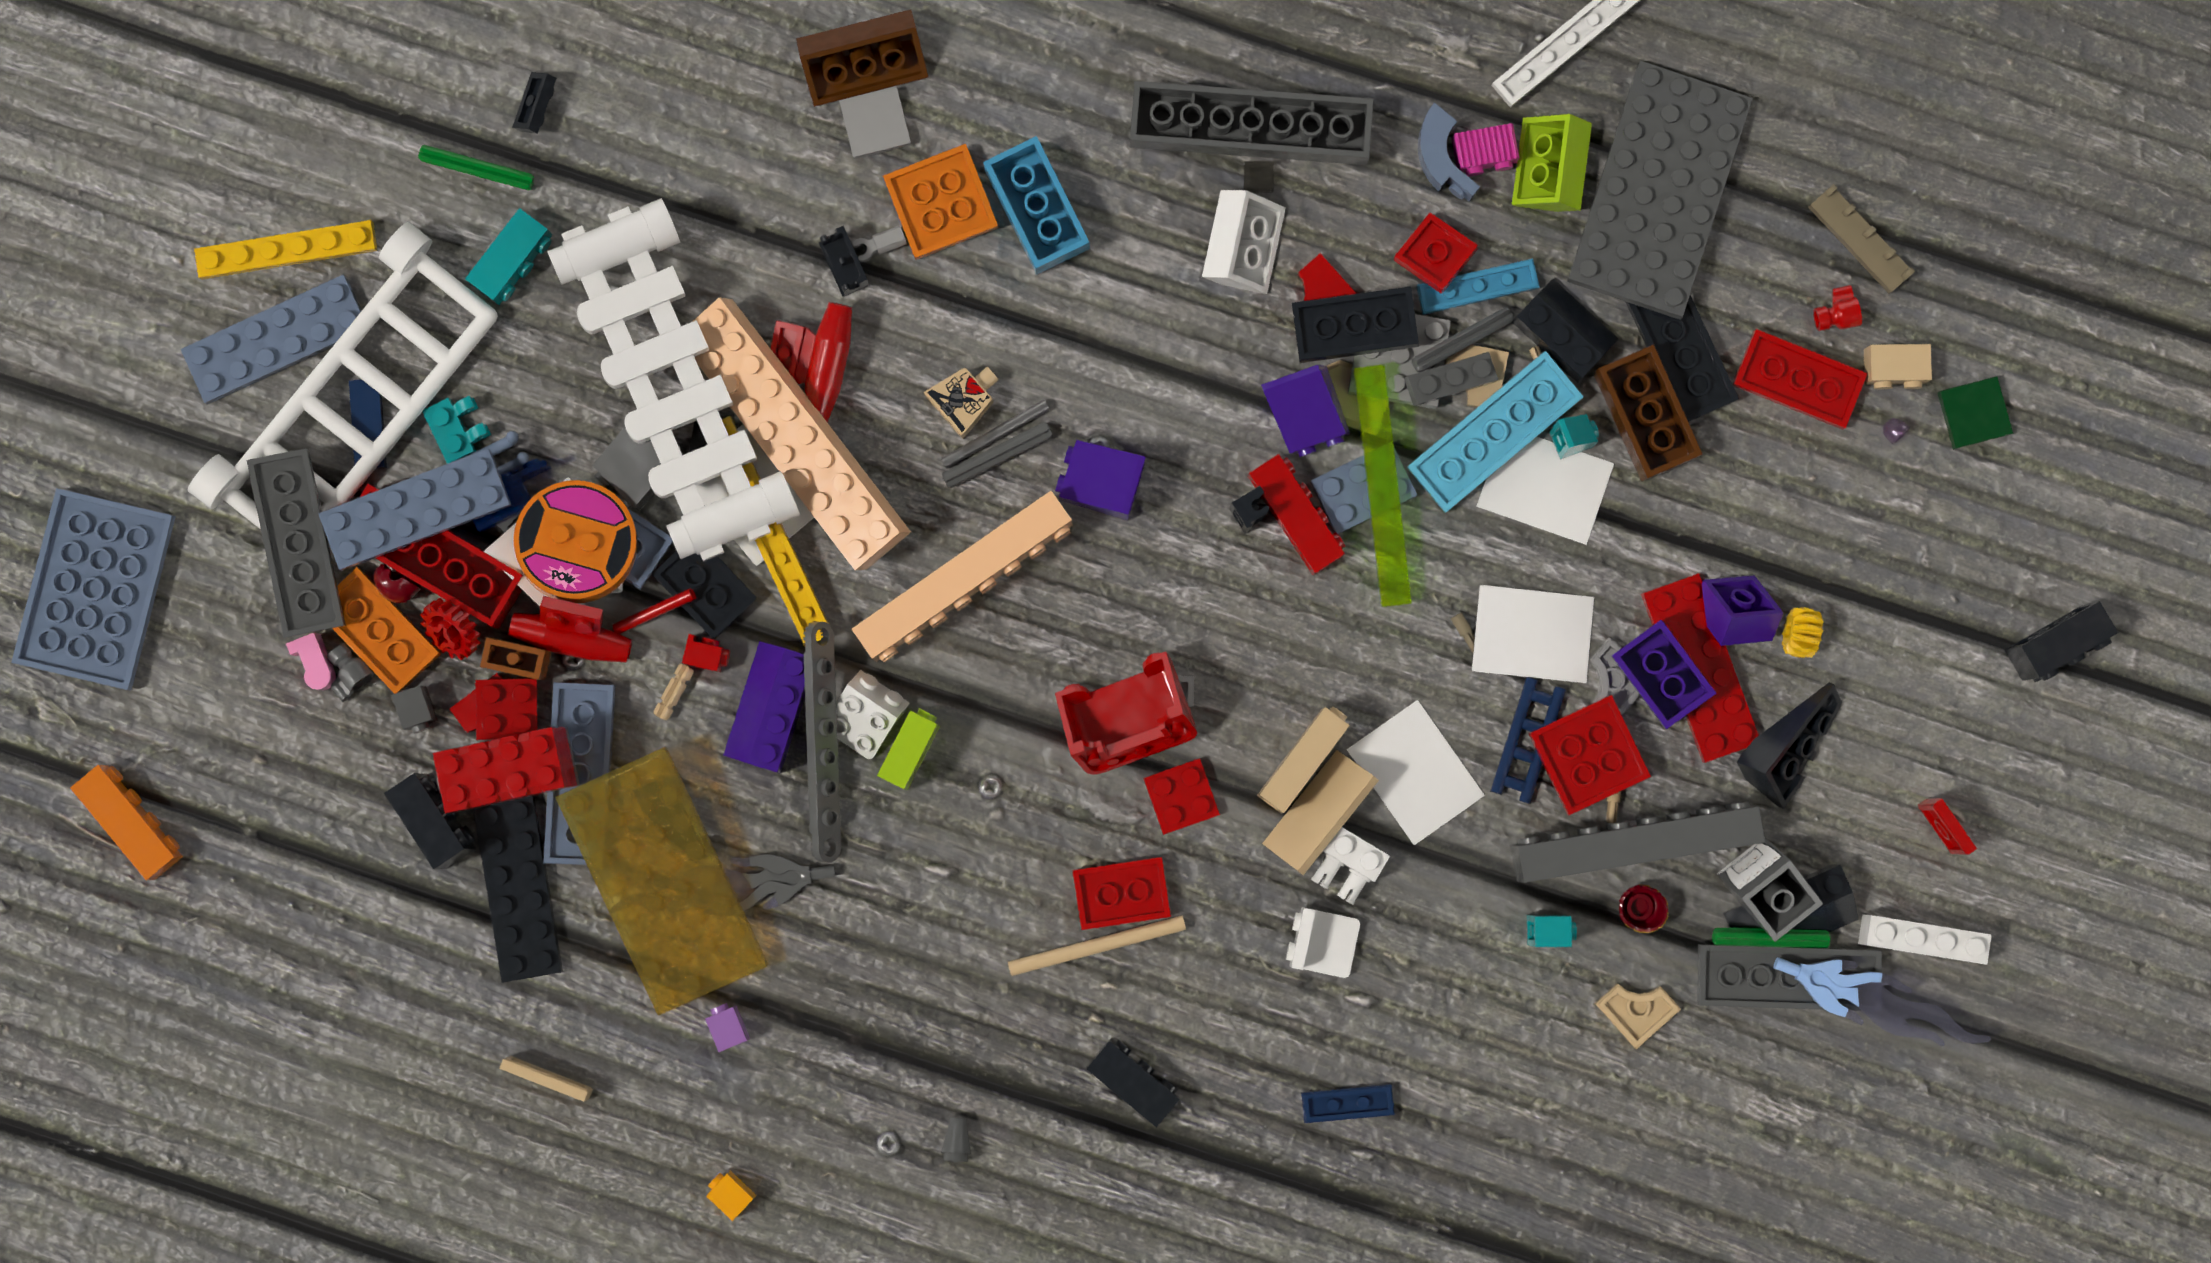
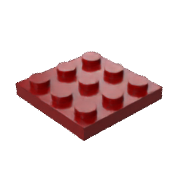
M1612 695L1529 733L1567 815L1578 812L1651 777Z

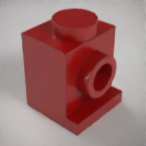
M688 634L682 663L721 673L722 667H727L730 650L719 647L720 641L702 637L700 643L697 642L698 636Z

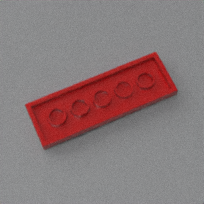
M1698 573L1642 593L1641 596L1652 625L1659 620L1664 622L1716 692L1714 696L1686 715L1702 762L1706 763L1748 748L1759 734L1726 645L1721 646L1707 628L1700 574Z

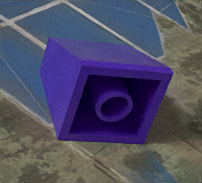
M1317 364L1261 385L1290 454L1298 453L1299 457L1307 456L1317 452L1315 446L1324 443L1327 444V447L1345 442L1343 436L1350 434L1327 366Z
M1076 440L1074 447L1068 446L1064 463L1069 464L1066 475L1060 474L1055 491L1060 493V501L1128 521L1146 457Z

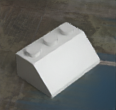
M1221 190L1202 277L1221 285L1267 294L1286 207L1247 190Z

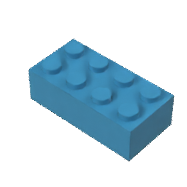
M1037 136L983 162L984 170L1036 275L1090 249V242Z

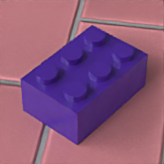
M1659 620L1611 655L1665 729L1671 727L1716 694L1662 620Z

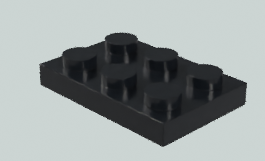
M676 551L652 573L672 596L689 588L694 591L696 599L681 606L714 640L758 599L718 556L703 562L700 554L694 553L680 559Z

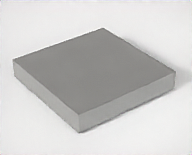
M897 86L839 100L854 159L911 145Z

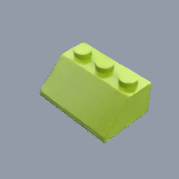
M1572 114L1523 118L1518 151L1519 160L1517 161L1512 197L1513 206L1554 212L1581 211L1592 127L1591 122Z

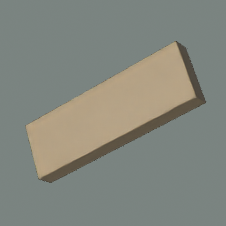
M513 1056L504 1058L499 1068L583 1102L590 1098L593 1090L591 1089L592 1087Z

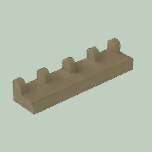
M1835 184L1829 187L1808 207L1888 294L1893 292L1915 272L1912 267L1909 268L1896 254L1897 251L1893 247L1891 248L1878 235L1877 229L1873 225L1870 226L1855 210L1856 207L1853 204L1850 205L1837 191Z

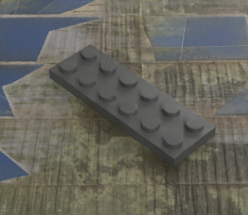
M304 448L246 460L283 638L346 626L328 539L318 515L322 510L309 449Z
M1698 944L1697 1005L1824 1010L1813 1000L1804 986L1794 979L1795 976L1773 968L1776 958L1779 957L1798 965L1800 963L1813 964L1825 960L1840 959L1842 960V971L1839 974L1882 973V951ZM1882 980L1881 982H1870L1853 986L1858 988L1859 1007L1844 998L1837 1000L1842 1006L1851 1011H1881Z

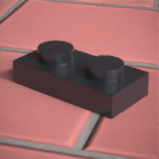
M531 72L512 128L521 132L538 134L545 120L544 114L548 102L554 94L556 77L548 73Z

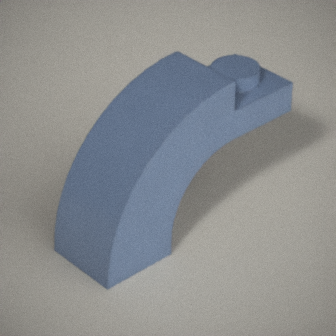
M1434 102L1423 121L1418 137V156L1422 170L1436 190L1440 191L1447 183L1450 185L1449 190L1453 195L1461 200L1465 198L1470 201L1480 186L1452 163L1447 152V138L1457 121Z

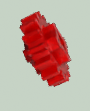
M438 598L436 601L433 600L420 614L424 619L421 625L427 628L425 635L431 636L433 646L435 645L440 649L441 653L447 651L452 659L456 656L459 660L465 657L468 658L477 650L481 643L477 639L480 633L474 630L476 623L470 622L468 619L470 614L462 610L459 604L454 607L449 599L445 602L441 598Z

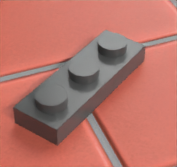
M1486 352L1409 375L1404 380L1413 406H1418L1494 383L1498 380L1490 353Z

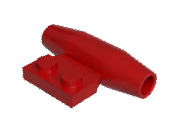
M834 302L828 303L816 334L808 327L776 320L770 347L796 383H805L806 396L827 423L841 391L851 345L852 307Z
M546 596L542 598L540 614L513 613L508 634L512 638L550 652L590 661L627 663L633 641L628 637L602 627L603 609Z

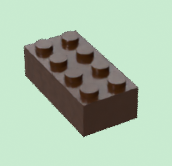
M1654 345L1600 367L1593 373L1641 482L1703 455Z

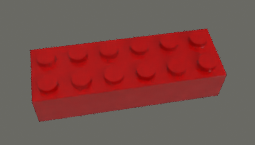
M367 484L360 497L380 489ZM449 530L376 558L443 599L451 600L455 606L459 604L462 610L496 629L500 628L522 591L517 585L523 577L521 573ZM505 572L514 576V579L512 580Z

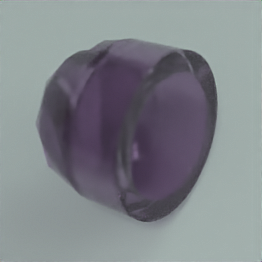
M1892 418L1884 424L1883 434L1893 445L1908 432L1910 427L1904 421Z

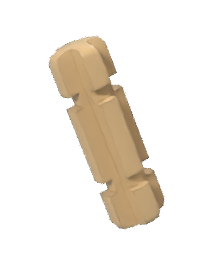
M685 664L678 665L674 672L676 674L675 678H671L660 698L662 702L658 703L654 710L655 716L663 720L670 718L674 711L672 707L677 705L687 686L685 684L686 681H690L694 673L692 668Z

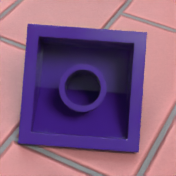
M1755 575L1703 580L1702 591L1707 628L1721 646L1773 641L1783 612Z

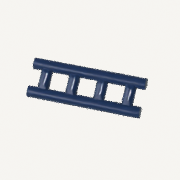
M1526 677L1490 792L1502 795L1504 786L1520 791L1519 801L1531 804L1543 763L1536 748L1533 752L1517 747L1522 729L1533 732L1556 721L1566 693V689L1556 686L1552 695L1535 690L1538 681ZM1531 701L1549 706L1543 723L1526 718ZM1513 758L1531 763L1525 780L1508 775Z

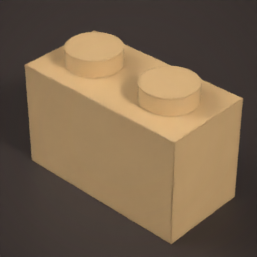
M1889 344L1866 347L1864 349V372L1868 374L1864 381L1865 385H1874V389L1877 390L1892 389V384H1904V389L1922 388V384L1932 380L1931 344Z

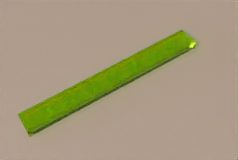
M1385 366L1358 367L1353 370L1381 607L1412 604Z

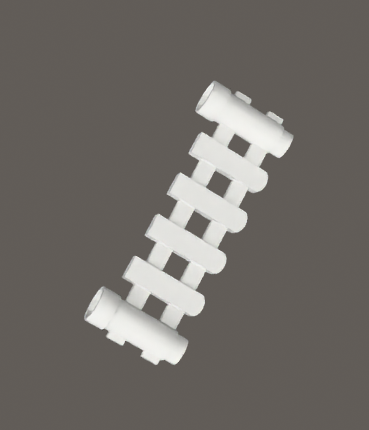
M661 198L639 207L640 210L631 213L628 206L608 214L610 223L588 232L584 231L582 225L561 234L564 240L562 245L547 252L561 285L576 279L583 283L590 300L578 306V320L582 328L589 334L603 331L613 352V355L604 358L601 362L603 378L614 389L627 385L637 410L626 415V431L630 438L638 444L651 440L661 465L652 468L648 474L653 492L660 498H667L672 495L676 497L683 516H681V520L666 525L680 559L696 553L701 555L704 562L723 554V544L746 534L751 542L770 534L771 531L768 525L775 522L778 525L800 514L781 471L758 480L759 484L752 487L747 479L742 466L757 460L745 430L730 436L728 435L718 412L733 405L721 375L706 381L704 380L695 356L709 351L706 340L697 320L683 326L678 321L671 302L685 297V292L674 267L671 266L657 272L649 252L656 249L659 252L680 243L674 224ZM628 261L636 281L611 291L603 271ZM650 312L659 336L634 345L625 321ZM673 366L683 390L658 400L648 376ZM697 420L707 445L682 455L672 430ZM721 475L730 496L704 506L696 485Z

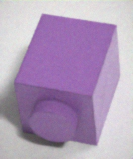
M727 1003L710 1010L712 1016L705 1018L718 1052L750 1039L737 1005L731 1008L728 1007Z

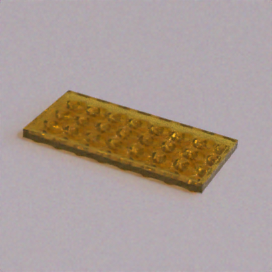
M666 746L555 797L657 1015L670 1011L769 965Z

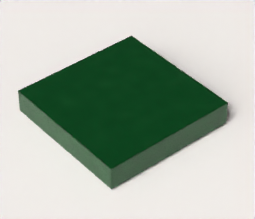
M1997 376L1937 392L1953 450L2013 434Z

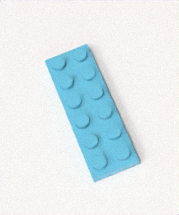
M1544 351L1411 462L1407 468L1443 512L1446 513L1581 400L1583 395L1549 354Z

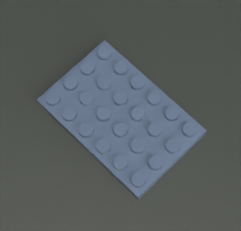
M56 488L11 663L131 691L176 516Z

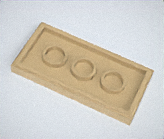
M1336 750L1262 844L1304 875L1379 780Z

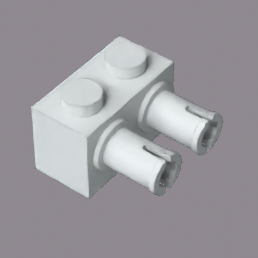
M1342 827L1322 851L1325 857L1311 880L1319 884L1323 875L1326 874L1320 886L1328 890V886L1340 866H1347L1350 868L1349 871L1351 873L1337 896L1345 899L1351 889L1352 891L1346 901L1354 905L1365 883L1376 881L1390 856Z

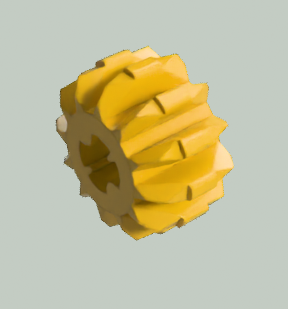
M1793 607L1790 613L1786 616L1785 624H1783L1782 646L1786 654L1799 658H1812L1819 650V644L1822 641L1821 637L1824 631L1822 629L1824 621L1819 611L1806 607Z

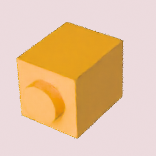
M731 1170L725 1176L720 1172L709 1183L708 1187L711 1191L706 1195L731 1221L757 1196Z

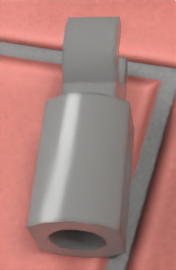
M900 225L872 235L873 238L870 240L859 238L852 242L854 248L862 245L867 247V252L864 255L858 256L860 262L869 261L874 253L879 252V254L907 244Z

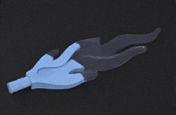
M1779 957L1774 962V969L1795 976L1794 979L1804 986L1809 995L1821 1008L1835 1015L1848 1018L1858 1025L1864 1024L1863 1019L1856 1012L1842 1006L1837 999L1844 998L1850 1001L1881 1029L1897 1036L1930 1039L1939 1046L1945 1045V1042L1935 1032L1911 1026L1904 1020L1915 1018L1937 1025L1946 1033L1962 1042L1976 1044L1991 1040L1990 1036L1966 1032L1939 1006L1911 1002L1893 995L1883 985H1890L1906 993H1911L1912 989L1892 976L1881 972L1839 974L1843 970L1855 969L1857 967L1855 962L1834 959L1813 964L1800 963L1798 965Z

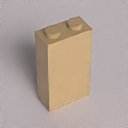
M1324 707L1321 709L1257 796L1279 813H1285L1350 726L1345 722L1347 716L1335 707L1330 709Z

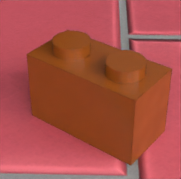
M486 637L480 667L537 680H545L552 652Z

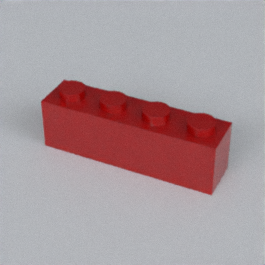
M1277 454L1251 471L1247 477L1255 488L1261 486L1264 491L1261 498L1266 506H1269L1270 512L1314 576L1343 557L1345 553L1342 549L1346 546L1337 532L1332 534L1326 526L1329 520L1320 507L1315 509L1309 499L1313 496L1305 483L1299 484L1293 476L1296 470L1287 457L1282 459Z

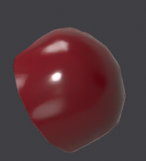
M384 563L375 570L374 582L376 588L388 601L394 603L407 602L422 589L420 584L415 581H408L398 571L392 572Z

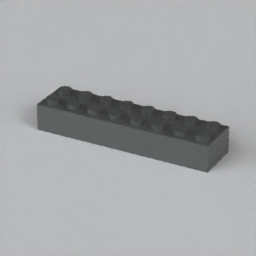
M1134 81L1130 148L1367 165L1370 155L1373 99Z
M1749 801L1725 804L1726 810L1720 811L1719 806L1695 809L1696 815L1690 816L1689 811L1666 814V820L1660 821L1659 816L1636 819L1637 825L1630 826L1629 821L1606 824L1607 830L1600 831L1599 826L1577 829V835L1570 836L1569 831L1547 834L1548 840L1540 841L1539 836L1517 839L1518 845L1510 846L1516 881L1525 883L1766 843L1759 806L1750 807Z

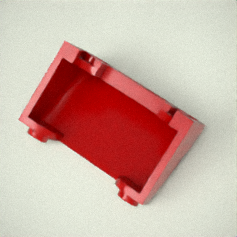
M1166 651L1149 655L1142 664L1144 672L1091 692L1084 686L1071 684L1055 693L1070 755L1086 773L1092 775L1101 774L1186 743L1197 736L1198 733L1171 657Z

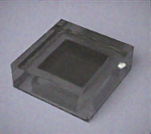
M1244 161L1243 190L1251 193H1273L1274 162Z

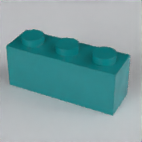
M519 208L465 280L498 305L502 301L506 302L513 295L516 289L514 285L519 278H525L534 266L532 262L539 253L543 254L549 248L552 242L550 238L553 234Z

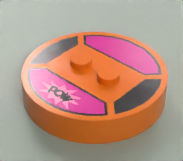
M570 480L544 488L527 502L516 522L514 549L523 574L539 592L559 600L586 603L607 596L627 578L637 554V534L629 510L613 492L592 482Z

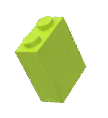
M920 708L917 714L910 710L877 776L904 790H908L940 728V725L935 723L937 717Z

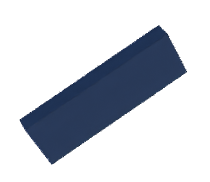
M362 379L349 380L352 426L374 442L384 430L382 395ZM353 449L355 466L362 456ZM386 457L376 469L387 468Z
M1392 1084L1301 1092L1304 1123L1395 1115Z

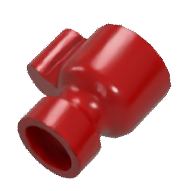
M1851 285L1832 289L1831 308L1822 306L1813 310L1814 322L1818 331L1829 330L1833 325L1843 330L1862 325L1860 304L1858 299L1854 297Z

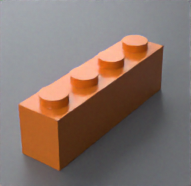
M97 765L70 789L146 881L156 880L183 857L178 851L180 849L179 844L172 836H166L159 828L161 823L153 813H147L140 805L142 799L134 790H128L121 782L123 776L115 767Z

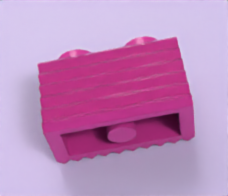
M1513 123L1455 133L1452 137L1456 166L1463 173L1466 172L1468 177L1481 175L1484 173L1483 169L1495 167L1497 172L1512 169L1513 164L1519 160Z

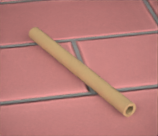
M1182 915L1008 961L1011 976L1184 931L1186 926Z

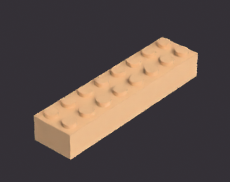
M1049 491L853 627L852 631L874 661L881 660L884 663L899 653L896 648L906 642L909 646L923 636L921 633L923 629L929 625L935 628L948 619L945 615L954 608L957 611L962 610L972 602L970 598L978 591H981L982 594L988 592L997 585L995 579L1004 573L1009 577L1022 567L1020 562L1028 556L1033 560L1046 551L1045 545L1053 539L1058 543L1071 533L1070 527L1073 526L1072 519L1054 493Z

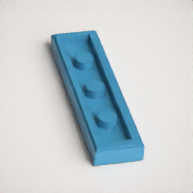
M1533 259L1458 275L1442 294L1426 283L1416 286L1423 315L1540 288Z

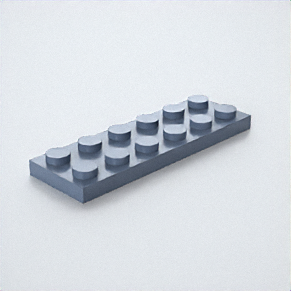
M343 274L180 350L204 403L210 404L332 348L362 310L347 277Z
M487 448L318 513L337 566L339 570L343 571L512 505L491 449Z
M553 683L551 727H568L580 786L547 793L544 863L606 866L615 685Z

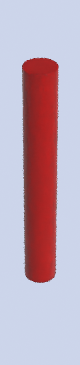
M689 588L612 625L613 630L621 634L696 599V595Z

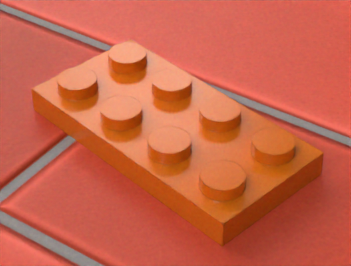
M356 567L337 585L346 626L332 629L394 694L402 692L441 655V652L433 646L398 607L379 593L375 583L359 567Z

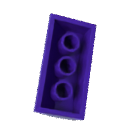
M759 641L723 756L776 773L782 772L805 699L804 654Z

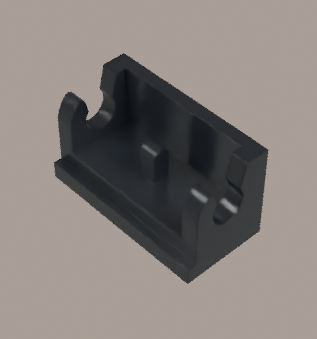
M844 226L836 228L835 233L830 236L822 235L820 237L821 242L818 243L842 296L845 297L870 286Z
M1261 486L1233 501L1229 509L1244 534L1249 532L1253 525L1262 521L1269 510V506H1264L1259 510V505H1257L1264 494Z

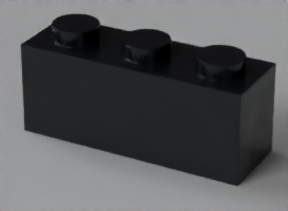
M1109 1039L1087 1065L1086 1069L1157 1128L1180 1100L1179 1096L1175 1094L1179 1089L1166 1078L1161 1082L1152 1074L1155 1069L1142 1058L1137 1062L1129 1056L1132 1050L1118 1039L1114 1043Z

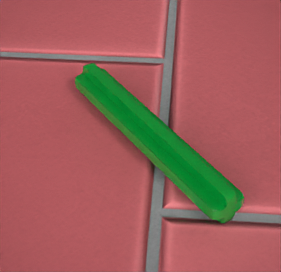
M422 145L419 150L418 159L425 163L528 191L532 189L534 184V176L527 172L427 145Z
M1714 928L1712 941L1716 946L1828 948L1831 936L1826 930H1790L1775 942L1764 929Z

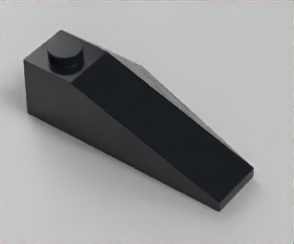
M1827 683L1756 737L1748 748L1741 753L1737 761L1745 779L1779 808L1784 809L1801 787L1805 779L1801 773L1807 761L1814 760L1817 754L1814 751L1820 735L1824 736L1827 734L1842 704V700L1833 683Z
M1832 864L1803 877L1822 901L1823 905L1791 930H1826L1832 932L1859 920L1854 894L1841 865ZM1742 905L1723 913L1729 928L1763 929Z

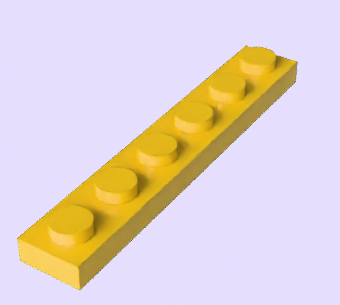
M371 220L194 248L198 278L201 280L378 251L374 223Z

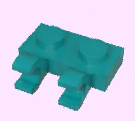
M470 396L462 398L455 404L451 398H446L422 411L447 464L476 452L473 444L492 435L487 424L484 425L482 422L471 427L468 431L466 430L460 417L479 409L475 399Z

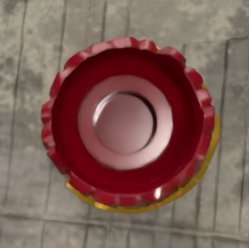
M1639 884L1628 888L1622 894L1619 900V914L1627 927L1638 933H1651L1663 927L1669 917L1668 902L1656 888Z

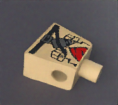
M986 367L975 377L966 368H963L929 388L924 394L963 439L993 404L992 397L986 391L999 379L989 367Z

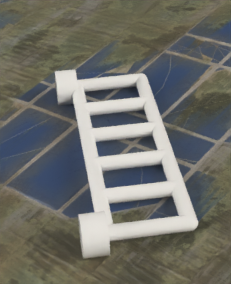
M410 222L404 223L390 237L379 254V259L394 270L392 275L239 462L233 466L220 454L215 455L193 478L188 487V492L211 510L223 501L227 502L261 529L255 501L239 490L250 477L246 460L288 452L278 442L305 410L362 456L336 489L314 472L318 496L324 502L321 506L322 512L349 502L496 322L498 317L496 310L427 256L426 253L432 244V240ZM418 271L475 316L474 320L450 349L392 304ZM379 318H382L438 363L412 396L354 350ZM342 364L400 409L374 442L316 397Z

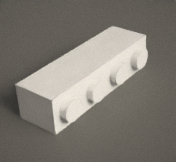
M1862 914L1858 944L1987 965L1991 934Z

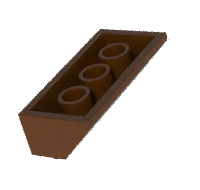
M911 9L796 38L800 60L814 107L929 77Z

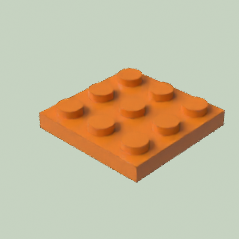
M966 144L883 175L915 260L999 228Z

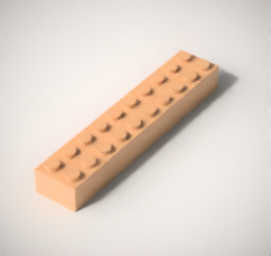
M719 297L693 320H697L709 347V351L695 356L698 366L708 379L721 375L733 402L730 408L779 472H782L785 480L853 569L867 570L909 535L911 531L820 412L813 406L806 394L734 300Z

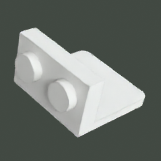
M860 670L847 684L836 702L837 739L865 758L872 759L893 725L904 714L910 703L903 699L898 692L892 691L879 683L874 676Z
M1302 907L1301 913L1296 912L1294 916L1292 930L1297 932L1294 943L1289 942L1286 960L1290 961L1289 966L1295 969H1304L1341 978L1348 977L1360 928L1359 920Z

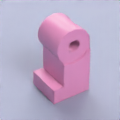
M313 632L286 643L290 655L300 656L305 668L304 680L306 684L316 690L324 691L330 689L331 684L336 679V673L333 665L327 659L328 652L321 634Z

